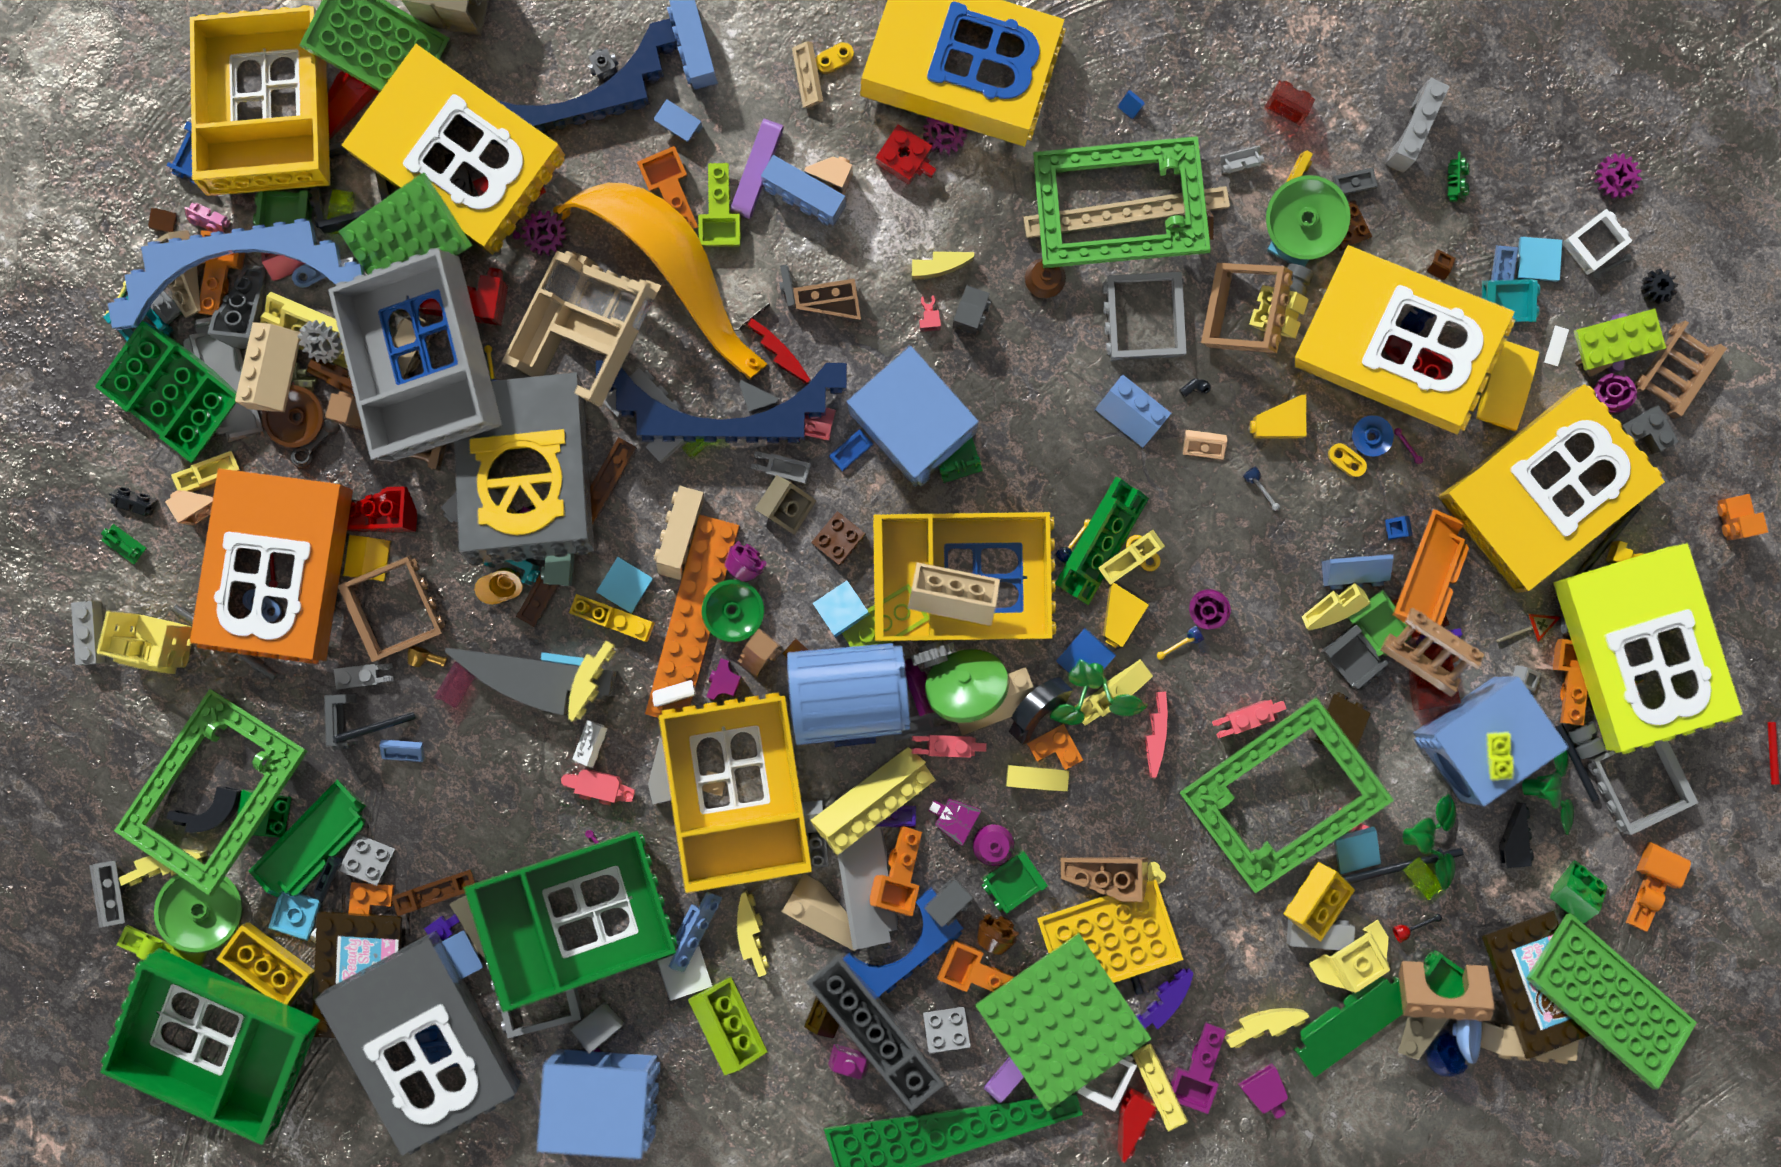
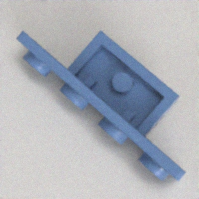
M706 892L699 907L691 904L675 935L677 945L679 946L669 964L671 969L680 972L685 971L722 897Z

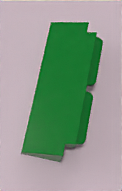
M337 779L251 867L249 873L266 893L277 898L283 892L290 896H298L324 869L326 860L330 856H337L363 829L365 819L359 813L366 805Z
M1382 976L1358 992H1353L1344 999L1345 1006L1342 1009L1332 1007L1301 1030L1300 1035L1302 1038L1300 1040L1305 1047L1301 1050L1296 1047L1294 1050L1314 1078L1403 1014L1400 982L1397 977L1392 978L1394 982L1392 984L1389 983L1388 979Z

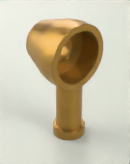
M410 646L408 648L407 658L409 665L421 667L425 661H429L444 668L447 660L446 657L443 658L431 654L428 650L418 646Z

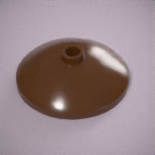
M291 385L285 412L262 410V422L265 431L276 443L285 447H301L309 444L319 435L324 423V411L320 400L313 392L301 386ZM297 413L301 416L300 420H296Z

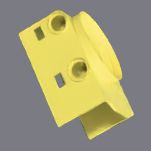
M107 611L97 653L114 657V662L127 666L176 674L177 667L184 668L189 661L192 645L190 643L192 626L140 614Z

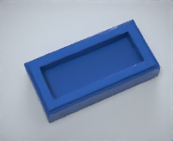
M859 429L831 453L829 457L843 472L874 444Z

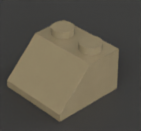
M776 475L754 510L795 535L817 500L791 482Z

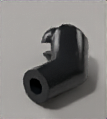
M1193 378L1180 388L1179 391L1184 397H1187L1193 391L1207 394L1211 390V385L1206 380Z

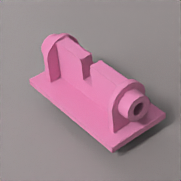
M191 203L189 208H184L187 220L192 225H199L207 229V231H222L224 233L223 228H227L230 224V220L226 216L215 211L211 216H208L211 209L199 203Z

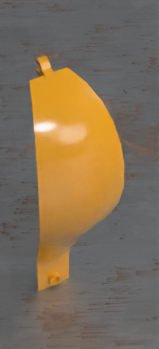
M604 183L585 189L571 197L564 204L560 203L553 208L554 213H563L562 220L570 216L572 207H577L603 218L619 229L654 262L675 290L701 331L713 347L730 364L738 369L739 372L745 374L749 380L766 367L767 363L742 343L735 334L724 309L707 254L697 234L684 216L664 199L643 188L630 184Z

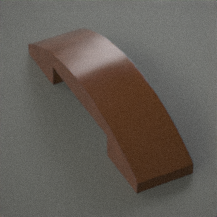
M470 869L391 896L397 916L465 894L463 887L476 882Z

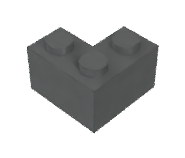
M966 285L952 327L976 335L977 330L981 331L986 318L983 313L984 311H989L992 300L988 299L990 293Z
M1659 405L1622 423V430L1627 435H1630L1635 442L1641 438L1644 439L1651 454L1661 452L1679 442Z
M953 876L939 889V893L924 906V909L941 927L945 924L949 926L956 920L955 914L960 910L964 912L972 904V895Z

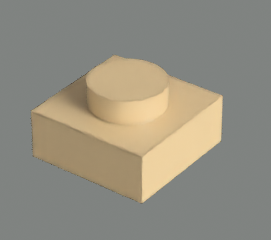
M708 770L706 775H713L719 773ZM726 782L705 784L702 791L722 796Z

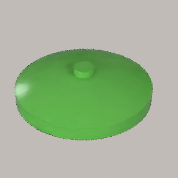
M1312 175L1300 176L1284 183L1272 196L1266 212L1267 230L1273 243L1285 254L1306 260L1323 257L1336 249L1344 240L1351 219L1349 203L1342 190L1330 180Z
M977 649L960 650L947 655L948 660L935 664L926 679L925 692L933 711L948 721L958 723L974 722L991 715L1002 705L1009 689V679L1003 663L993 654Z
M177 874L162 887L154 906V920L160 935L174 948L188 953H204L222 946L236 932L242 917L240 894L233 882L226 876L213 896H210Z

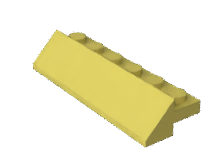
M273 292L266 296L265 312L261 316L260 323L274 324L299 332L308 321L313 323L314 320H317L319 324L324 321L326 327L333 326L332 331L339 333L336 319ZM299 345V349L303 350L305 348ZM342 349L340 356L332 363L348 369L344 350Z
M907 747L810 821L820 836L825 838L835 854L838 855L933 783L935 778L926 767V762L917 754H912V749Z

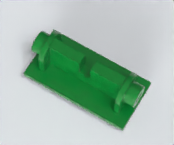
M115 524L110 529L105 528L101 532L103 536L101 541L134 565L147 549Z

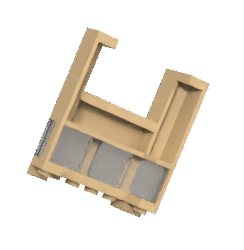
M556 251L502 362L530 377L544 376L562 338L607 356L591 390L577 386L575 394L597 407H602L661 285L642 279L637 282L625 276H622L620 279L617 274L609 270L606 273L603 272L604 270L598 267L597 263L586 256L573 251L572 253L566 251L565 254Z

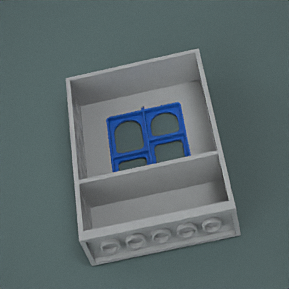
M439 248L430 249L427 251V254L422 256H411L405 262H394L390 264L391 267L386 269H375L372 271V274L367 276H356L353 281L339 282L336 284V287L328 289L372 460L394 462L502 426L460 258ZM433 298L441 306L443 320L439 323L422 327L419 317L420 305L426 299ZM404 309L411 317L416 340L396 348L389 327V319L394 311ZM446 330L454 362L447 366L433 369L425 339L428 335ZM418 350L424 372L404 380L401 375L398 358Z

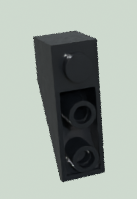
M1516 803L1499 844L1501 867L1518 868L1532 866L1534 853L1532 848H1530L1532 832L1528 828L1530 811L1526 807V803Z

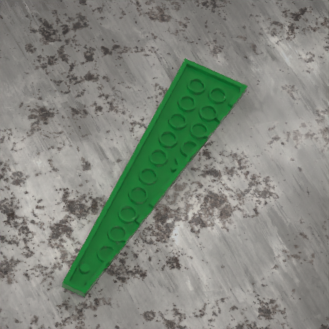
M1073 1093L1049 1111L1045 1109L1039 1098L825 1127L824 1132L835 1167H918L1081 1116L1083 1113L1077 1094Z

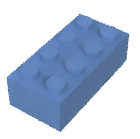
M669 0L670 7H667L672 26H674L672 28L677 45H681L678 46V51L682 63L685 65L683 69L688 84H692L694 90L718 84L695 0Z
M775 155L772 156L761 175L765 191L772 195L778 194L782 196V200L789 205L796 204L801 207L800 211L810 216L813 214L817 216V220L826 226L829 224L834 226L846 207L845 195Z

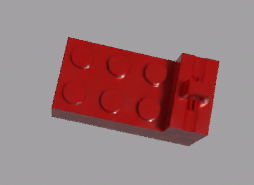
M489 268L487 276L480 275L477 291L476 288L467 286L475 321L502 326L508 285L503 281V271L501 269ZM433 298L426 299L420 305L419 312L421 314L443 317L441 306L437 300Z

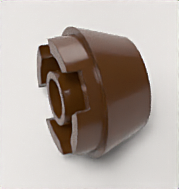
M1042 258L1033 261L1028 266L1025 273V284L1028 290L1036 297L1052 298L1064 288L1066 275L1063 267L1043 268Z
M986 914L984 919L979 922L977 941L985 950L993 954L1002 955L1017 942L1019 932L1013 930L1014 924L1002 916L996 919L991 914Z

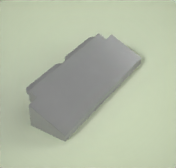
M212 317L196 320L194 324L196 334L189 335L184 340L183 346L212 368L237 392L243 367L240 349L233 348L208 335ZM236 403L215 432L216 435L225 433L227 441L232 442L262 433L263 428L258 411L247 409Z
M874 827L838 854L853 950L891 942L889 931L897 930L898 925L896 912L870 905V894L874 877L876 875L889 876L884 833L881 827Z

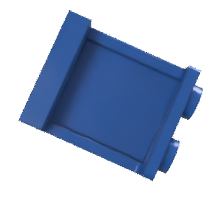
M187 121L184 127L188 131L173 163L168 162L166 166L172 169L171 173L182 179L184 176L191 178L189 182L197 185L192 180L191 122Z

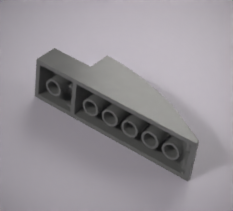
M454 648L445 649V652L481 682L496 691L540 710L560 715H569L571 689L580 666ZM604 669L597 680L593 679V682L599 685L597 691H599L597 699H608L609 696H614L618 671Z
M840 955L806 981V984L910 1111H913L944 1086L942 1077L915 1045L913 1037Z

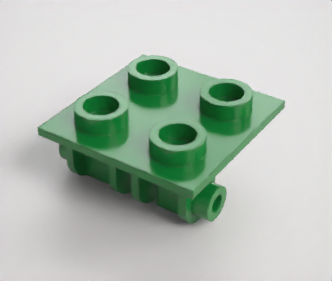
M1458 152V159H1451L1448 164V179H1458V181L1448 182L1447 197H1449V201H1458V198H1461L1463 202H1466V196H1469V183H1466V176L1470 174V165L1461 152Z
M970 438L939 466L943 483L983 471L973 438Z

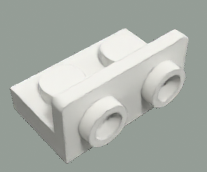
M587 720L573 760L593 768L608 728H605L602 724Z

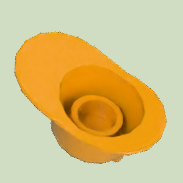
M500 568L478 579L475 584V594L480 601L492 605L515 598L520 595L523 588L519 578L520 574L511 568Z

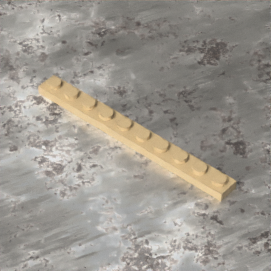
M1227 186L1204 190L1206 209L1213 211L1230 207ZM1182 193L1059 211L1061 233L1185 215ZM1039 215L1023 217L1026 239L1040 237Z

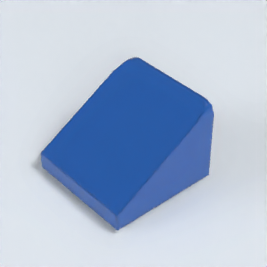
M1129 90L1119 103L1118 108L1128 117L1134 119L1145 103Z
M1409 516L1385 520L1389 540L1413 536Z

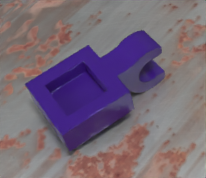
M456 914L448 920L441 916L424 928L427 934L437 931L441 940L444 941L455 933L451 927L460 921Z

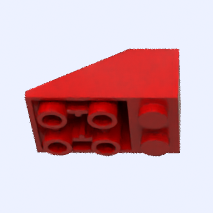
M1130 1086L1119 1103L1118 1154L1124 1163L1127 1158L1131 1159L1134 1155L1136 1142L1142 1140L1146 1133L1145 1126L1148 1121L1151 1122L1157 1113L1152 1099Z

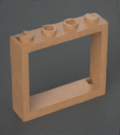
M1217 263L1201 343L1215 349L1277 353L1279 342H1281V330L1285 324V310L1289 304V290L1293 283V272L1285 266ZM1233 273L1277 275L1264 341L1220 338Z
M411 555L338 585L372 662L442 634L445 631L443 628L445 627V622L441 615H437L435 610L437 604L432 596L429 597L427 589H429L425 578H421L418 572L420 570L416 558L413 559ZM406 564L434 629L381 650L352 586Z

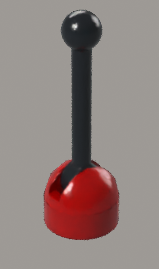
M1435 914L1433 918L1409 928L1405 925H1397L1392 928L1394 936L1399 943L1409 939L1411 931L1434 921L1440 922L1442 916Z

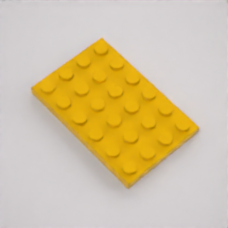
M1156 879L1147 882L1143 902L1120 901L1105 895L1037 918L1048 953L1079 933L1113 983L1183 960Z

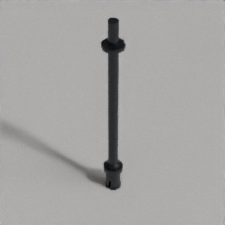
M1441 848L1436 850L1442 853L1443 856L1451 854L1453 858L1464 855L1462 848L1445 852ZM1433 854L1343 878L1349 884L1436 863L1439 857Z

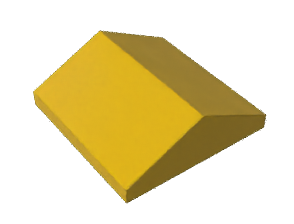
M349 535L343 576L359 577L388 565L391 541ZM386 573L371 578L370 580L385 581Z

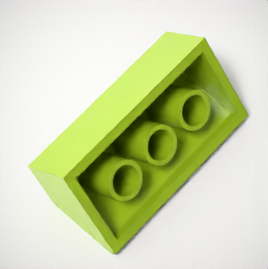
M732 977L702 990L688 999L724 1075L741 1070L767 1053L765 1045Z

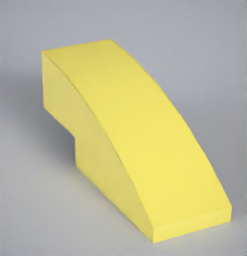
M933 252V260H912V280L935 278L952 273L974 260V252Z
M232 451L193 464L191 468L171 474L177 491L194 492L215 483L218 468L235 471L240 469Z
M1151 530L1098 567L1108 583L1112 584L1157 553L1165 545L1155 531Z
M1354 582L1340 595L1332 591L1306 612L1302 619L1308 630L1322 628L1359 612L1370 604V601L1365 591Z
M1008 765L1006 786L1068 791V770Z

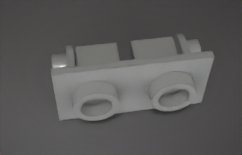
M1260 145L1220 155L1221 173L1231 174L1244 168L1260 167L1261 164L1265 163L1263 155L1261 156Z

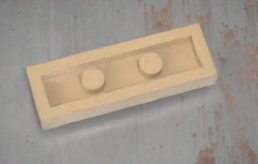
M806 41L793 47L792 51L802 105L804 108H810L822 103L823 97L813 43Z

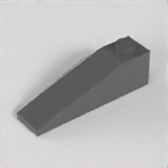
M246 265L233 283L234 287L230 293L223 298V303L218 311L215 310L208 329L209 336L233 348L247 349L253 322L260 323L267 277L265 267Z

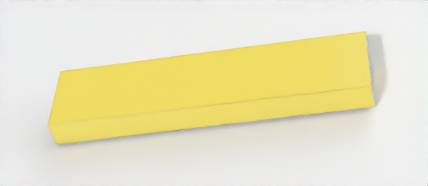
M1150 1043L1132 1052L1167 1130L1171 1131L1188 1123L1152 1044Z

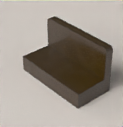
M816 996L804 1028L818 1036L833 1039L840 1024Z

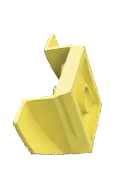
M1378 920L1362 929L1365 935L1331 957L1323 954L1309 963L1320 982L1356 993L1390 971L1387 962L1389 937Z

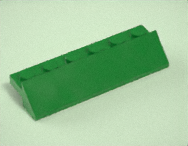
M1115 477L1058 576L1055 585L1065 593L1089 605L1104 579L1098 567L1119 553L1149 498L1138 489L1130 486L1123 479Z

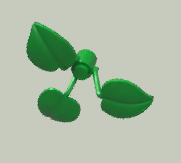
M1080 659L1068 675V680L1072 684L1084 687L1079 704L1076 708L1070 704L1056 707L1050 713V719L1065 725H1077L1083 722L1085 714L1079 710L1082 707L1088 686L1097 689L1103 685L1108 702L1111 703L1109 710L1120 716L1139 714L1147 708L1148 704L1129 694L1118 695L1112 699L1106 684L1107 679L1103 676V666L1098 663L1088 664Z
M1565 750L1554 757L1556 768L1554 773L1538 776L1537 779H1524L1522 790L1524 795L1538 796V798L1549 800L1553 808H1559L1561 805L1562 825L1566 832L1565 835H1569L1574 821V806L1570 799H1566L1565 802L1561 800V777L1566 775L1569 764L1568 753Z
M1449 794L1443 796L1436 806V818L1439 822L1437 825H1435L1432 818H1425L1413 828H1406L1403 832L1404 844L1416 845L1422 853H1432L1439 857L1435 865V871L1439 884L1444 891L1449 888L1453 881L1456 865L1451 854L1443 856L1442 853L1433 850L1436 829L1442 827L1444 831H1449L1456 821L1455 803Z

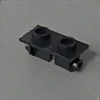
M118 487L109 493L112 496L110 502L114 507L129 511L131 505H133L132 512L143 516H151L154 510L151 508V505L158 501V499L151 498L148 494L135 493L126 487Z

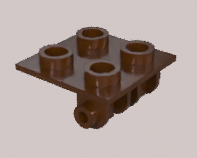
M1355 200L1348 202L1351 219L1348 232L1344 240L1337 247L1340 251L1345 250L1348 245L1351 246L1372 237Z
M837 511L811 543L840 566L841 563H844L846 557L852 553L851 551L856 549V545L861 539H864L863 537L866 533Z

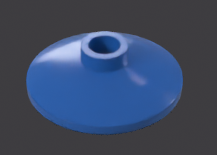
M1375 415L1360 419L1352 432V441L1356 449L1363 455L1370 457L1386 453L1394 440L1393 429L1389 422ZM1369 433L1374 435L1373 441L1368 439Z

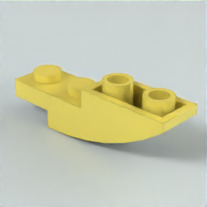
M609 641L603 644L595 657L587 654L577 671L569 699V719L571 721H576L577 718L581 720L587 711L585 706L589 701L593 702L599 693L597 691L599 685L594 683L593 679L597 680L604 670L601 667L605 661L609 662L615 654L613 650L615 645Z
M1141 659L1107 681L1111 698L1114 699L1122 694L1133 695L1153 675ZM1104 687L1083 701L1079 711L1085 714V719L1082 722L1085 726L1099 716L1103 717L1111 712L1109 710L1111 703L1108 702Z
M184 849L185 852L200 862H203L202 858L208 856L207 852ZM146 856L134 861L136 870L118 879L121 886L129 884L132 887L141 883V878L147 875L151 878L161 872L163 875L171 874V876H175L177 874L153 857Z
M746 890L741 894L738 907V940L743 960L752 957L758 977L766 975L768 972L767 968L770 967L766 955L762 957L760 948H763L759 936L755 937L754 935L761 931L760 926L763 925L760 914H756L753 906H756L753 894H748Z
M1294 1008L1260 1011L1239 1019L1242 1028L1228 1034L1224 1038L1230 1048H1239L1246 1044V1040L1253 1037L1255 1039L1262 1036L1265 1030L1271 1036H1281L1287 1032V1028L1293 1025L1297 1027L1306 1022L1305 1019L1309 1015L1304 1010Z

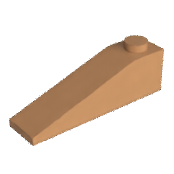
M1148 857L1061 858V879L1095 890L1098 893L1106 894L1120 901L1143 902L1148 882Z

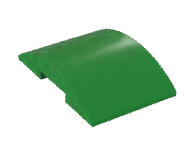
M141 321L95 385V388L123 410L131 412L160 435L159 438L190 463L195 461L237 403L235 402L237 392L219 374L185 347L145 321Z

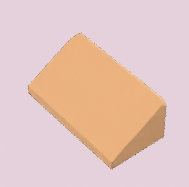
M1186 430L1183 455L1224 460L1227 436Z

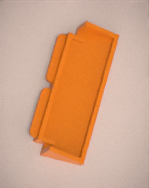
M1435 509L1431 512L1393 616L1408 625L1405 622L1413 607L1441 626L1453 594V590L1448 585L1449 583L1454 584L1457 582L1469 550L1468 545L1464 543L1465 539L1457 536L1465 522Z

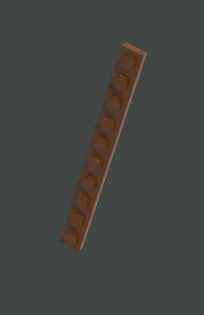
M619 437L590 486L592 526L637 447ZM541 573L516 615L517 618L533 627L537 625L559 586L544 584V579H541Z

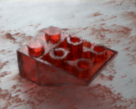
M1432 644L1423 652V655L1433 661L1444 647L1439 644ZM1452 653L1440 665L1449 672L1454 670ZM1409 669L1410 694L1414 711L1461 704L1458 689L1451 697Z

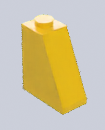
M1300 395L1256 415L1253 421H1250V433H1253V438L1306 437V395Z
M1112 583L1109 587L1103 637L1107 639L1105 642L1116 649L1117 646L1123 647L1149 605L1115 583Z

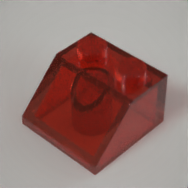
M1279 80L1264 108L1301 126L1308 116L1315 98L1309 92L1299 91L1293 88L1294 86L1291 83Z

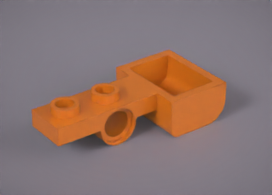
M675 146L637 161L649 192L660 189L664 200L684 216L692 229L698 228L678 181L687 177V173Z
M201 230L200 235L208 237L211 236L210 233L212 232ZM233 253L201 263L205 264L200 292L201 311L197 313L212 316L215 310L218 311L223 303V297L227 295L229 289L228 269L242 270L245 253Z
M1558 639L1554 651L1553 670L1566 671L1565 682L1560 690V698L1563 701L1560 723L1584 726L1587 688L1572 641Z
M900 827L896 847L892 849L888 859V864L891 866L889 876L876 875L874 877L870 894L871 906L906 916H913L920 885L911 883V878L921 839V831Z
M1648 842L1636 871L1644 874L1645 877L1625 923L1648 932L1655 913L1662 908L1665 902L1664 891L1667 885L1675 889L1682 888L1689 872L1691 861L1659 845Z
M953 940L937 979L965 992L968 991L971 983L994 992L1014 977L995 967L980 963L984 954L981 950L958 940Z

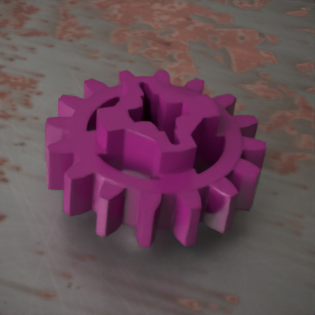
M927 118L926 122L929 125H924L923 130L927 131L923 134V138L928 139L926 142L933 145L932 152L939 149V155H942L943 151L950 155L951 149L958 152L957 146H964V142L961 139H967V134L963 133L967 129L957 126L959 130V135H957L954 131L955 125ZM932 129L937 133L935 140L932 137ZM949 130V134L945 133L942 135V131Z
M1614 153L1611 157L1607 156L1604 158L1603 162L1597 165L1599 170L1595 171L1594 174L1599 176V178L1595 180V183L1601 184L1598 190L1604 189V196L1611 193V199L1616 198L1617 195L1622 199L1626 195L1632 194L1633 190L1639 187L1636 183L1640 182L1642 178L1638 177L1637 174L1642 171L1640 169L1636 170L1635 167L1639 163H1632V156L1625 159L1624 153L1619 155V157ZM1615 164L1613 168L1607 169L1609 165ZM1629 183L1626 188L1621 189L1623 184Z
M539 210L538 216H535L533 213L531 214V221L525 219L528 225L522 226V230L526 233L521 236L527 240L524 244L527 247L531 246V252L534 253L537 250L538 255L542 256L544 251L550 256L551 250L556 253L557 246L563 248L564 245L561 243V240H567V237L563 235V233L567 232V229L561 227L564 222L562 219L558 220L559 216L556 213L551 217L550 211L547 210L546 214L543 215L542 211ZM555 226L557 227L558 231L557 237L554 235ZM532 230H533L534 233H535V236H534V238H533L534 240H532V237H531V232H532ZM542 231H544V232L547 231V232H548V235H547V236H546V235H541V232H542Z

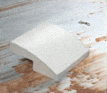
M699 946L696 948L684 972L673 970L669 967L674 954L657 960L670 1001L712 987Z

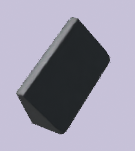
M330 856L313 891L321 903L325 900L333 885L338 869L343 861L342 858Z

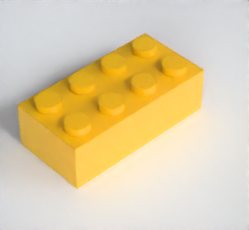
M250 922L239 927L217 957L219 962L261 993L288 1006L294 1002L314 974V969Z

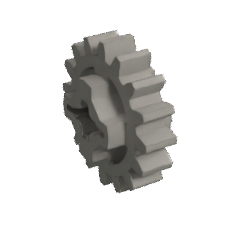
M314 320L313 323L308 321L299 330L300 334L297 336L301 339L299 345L305 347L302 351H308L309 358L314 356L316 362L322 359L324 364L328 361L332 363L342 353L343 346L340 344L341 338H337L339 333L332 331L333 326L326 327L324 321L321 324L317 320Z
M942 641L920 647V653L910 657L913 666L924 663L926 668L947 661L946 655L954 653L956 650L953 642L943 645Z

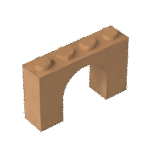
M1402 961L1399 970V982L1403 1015L1416 1018L1433 1017L1435 1019L1450 1018L1456 1020L1490 1021L1494 1011L1488 966L1466 965L1462 977L1465 994L1459 998L1448 999L1440 997L1430 990L1426 983L1423 962Z

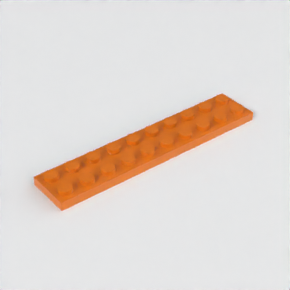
M699 514L647 704L646 715L658 718L659 715H662L663 710L675 709V713L683 712V707L691 706L693 696L656 707L653 704V692L689 680L693 681L696 688L710 637V632L702 619V603L705 595L714 585L725 581L728 571L725 567V561L730 547L735 545L740 525Z

